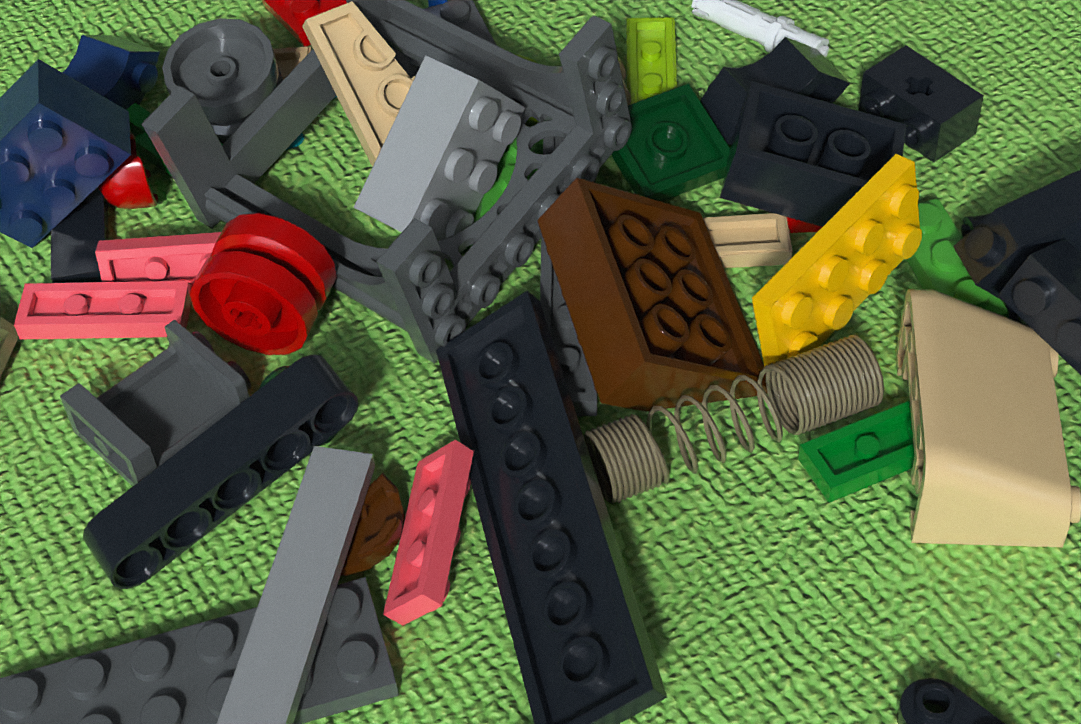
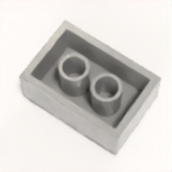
M425 55L353 208L400 232H403L415 218L433 228L438 242L463 231L474 224L473 216L483 195L492 188L496 180L497 166L507 145L513 142L520 130L521 116L525 107L482 81Z

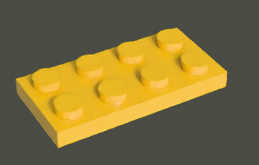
M895 154L752 297L764 367L821 346L835 330H841L846 326L855 309L870 294H875L882 288L887 276L904 259H909L915 254L922 240V230L920 229L919 191L917 189L914 161Z

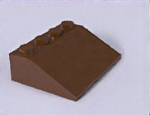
M576 178L537 220L601 404L645 412L650 411L653 406H662L665 409L676 408L677 401L682 395L691 396L702 404L704 393L710 385H718L730 393L733 380L738 375H746L754 381H758L764 364L701 213ZM765 373L762 380V388L767 393ZM740 381L736 385L735 399L757 396L756 388L748 381ZM712 391L709 394L707 403L726 401L728 399L721 392ZM684 401L681 407L695 404L690 401Z

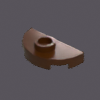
M383 473L369 485L341 572L343 576L371 569L388 557L400 541L405 520L404 510L397 487Z

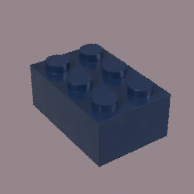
M39 59L0 97V232L31 248L40 242L131 156L129 111Z

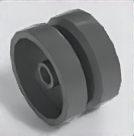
M219 18L197 24L181 34L171 45L162 67L165 85L169 94L178 86L194 93L222 144L283 81L273 47L268 37L259 27L240 19Z

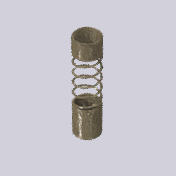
M849 335L838 341L834 340L833 343L829 342L791 358L787 357L786 360L776 361L775 364L766 365L760 371L757 382L746 375H738L733 380L730 393L718 385H710L704 393L702 404L691 396L682 395L677 401L674 415L662 406H653L649 411L646 424L640 417L631 414L630 417L625 416L624 419L614 420L613 423L609 422L608 425L603 424L602 427L597 426L596 429L592 428L591 431L586 430L584 439L603 498L607 502L615 504L616 501L620 503L622 499L626 500L627 497L631 498L633 495L637 496L638 493L648 492L649 489L659 488L662 482L668 485L670 479L669 471L661 450L652 436V418L656 411L664 413L675 425L681 455L689 471L696 474L698 470L697 457L686 432L680 424V408L684 401L692 402L701 411L704 429L711 450L718 461L725 463L727 458L726 448L717 425L709 414L707 407L708 397L712 391L721 392L730 401L731 416L737 436L744 449L752 453L755 448L754 436L744 412L735 400L736 385L740 381H748L756 388L763 423L771 438L780 443L783 437L782 426L789 433L799 436L806 431L810 432L811 429L815 430L817 427L820 428L827 423L831 424L842 418H847V416H852L863 410L878 406L883 399L884 382L879 363L873 351L860 337ZM765 373L767 393L762 388V380ZM764 401L766 402L774 419L777 429V435L773 431L768 420L766 410L764 407ZM737 413L746 430L749 445L746 442L744 435L741 431L740 424L737 418ZM711 429H712V431H713V433H714V435H715V437H716V439H717V442H718V445H719V448H720L721 455H720V453H719V451H718V449H717V447H716V445H715V442H714V440H713V436H712V433H711ZM685 445H686V447H687V449H688V452H689L691 461H690V459H689V457H688V454H687V452H686Z

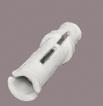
M693 0L692 8H694L692 14L758 42L765 47L768 53L772 52L784 37L816 48L825 58L829 52V47L827 46L829 44L828 39L800 29V27L795 26L792 19L786 16H779L777 18L738 0Z

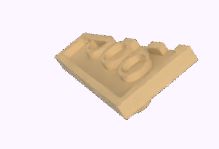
M353 1L306 19L302 27L373 167L415 76L411 78L394 58L396 53Z

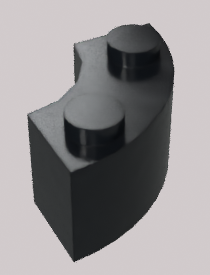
M784 37L772 52L753 64L740 68L723 67L717 77L710 83L700 102L726 143L731 145L735 126L751 81L832 104L844 92L850 82L816 48Z

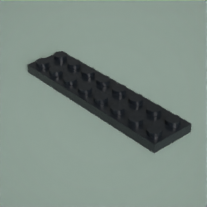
M525 291L449 341L445 347L441 346L438 348L436 353L460 443L474 451L469 478L534 724H620L667 698V694L541 303L529 291Z

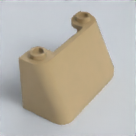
M908 289L895 354L897 376H902L903 380H908L915 454L911 482L912 485H915L916 494H919L916 510H911L909 517L911 543L1063 548L1070 523H1079L1081 518V490L1079 486L1070 484L1054 378L1058 371V353L1029 325L933 289Z

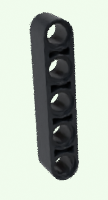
M309 355L302 357L99 512L88 522L83 532V540L113 586L119 589H130L141 585L309 455L314 446L322 445L345 427L357 412L359 404L357 396L322 356Z

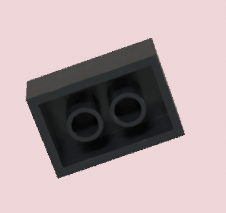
M751 81L735 126L720 198L823 227L895 154L903 156L906 124Z

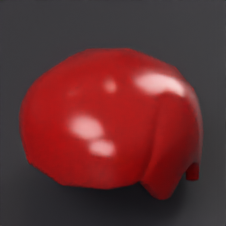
M130 130L131 156L109 175L98 188L106 200L118 208L138 209L155 207L159 199L157 194L152 193L149 186L148 178L151 177L149 170L144 168L141 158L137 156L135 136Z

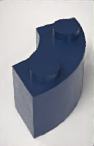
M82 35L75 56L62 73L126 110L134 103L140 105L145 94L154 88L158 77L156 65L160 51L113 35Z

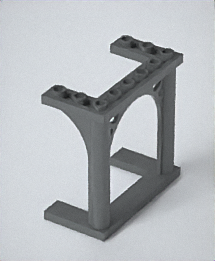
M346 0L347 3L353 1L391 48L421 63L425 55L482 81L525 107L521 116L520 130L516 136L517 156L514 171L503 194L494 206L474 224L439 242L433 228L414 218L388 249L367 246L344 237L255 185V182L336 96L314 49L309 52L223 145H221L195 94L181 86H178L142 123V126L199 222L213 229L220 220L227 223L242 214L261 213L282 218L306 230L325 247L335 263L337 278L332 287L408 332L417 354L435 364L438 360L436 350L441 346L445 347L449 341L463 333L466 326L480 309L489 306L494 301L500 286L513 270L527 262L532 254L534 245L542 237L537 220L576 178L594 182L599 168L614 151L620 150L630 137L632 125L612 24L597 16L592 15L559 53L562 66H548L521 58L406 0ZM530 117H534L539 123L531 128L526 126L527 120ZM547 137L564 138L551 154L541 155L530 151L531 147L541 139ZM534 169H538L529 180L526 179ZM469 245H472V247L466 252V254L462 256L461 253L465 250V248ZM445 259L451 261V263L454 265V268L450 272L445 262Z

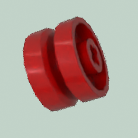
M261 213L242 214L226 223L214 245L211 257L206 259L194 280L190 291L193 308L208 327L231 343L246 350L265 355H288L302 348L318 316L317 311L321 310L337 278L335 263L325 247L306 230L282 218Z

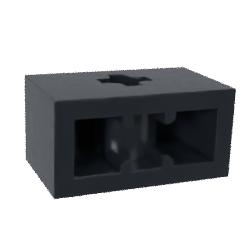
M905 45L863 72L858 111L906 124L904 143L935 163L976 135L984 95Z

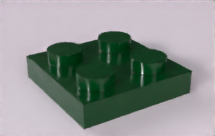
M689 83L628 105L632 125L631 134L626 144L620 150L614 151L611 156L634 194L662 202L724 178L730 148Z

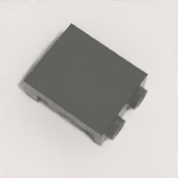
M176 320L164 326L169 347L99 397L93 396L80 383L60 395L74 433L132 487L249 398L248 390L251 389V382L244 370L234 361L227 363L215 354L211 344L200 332L194 331L190 333Z

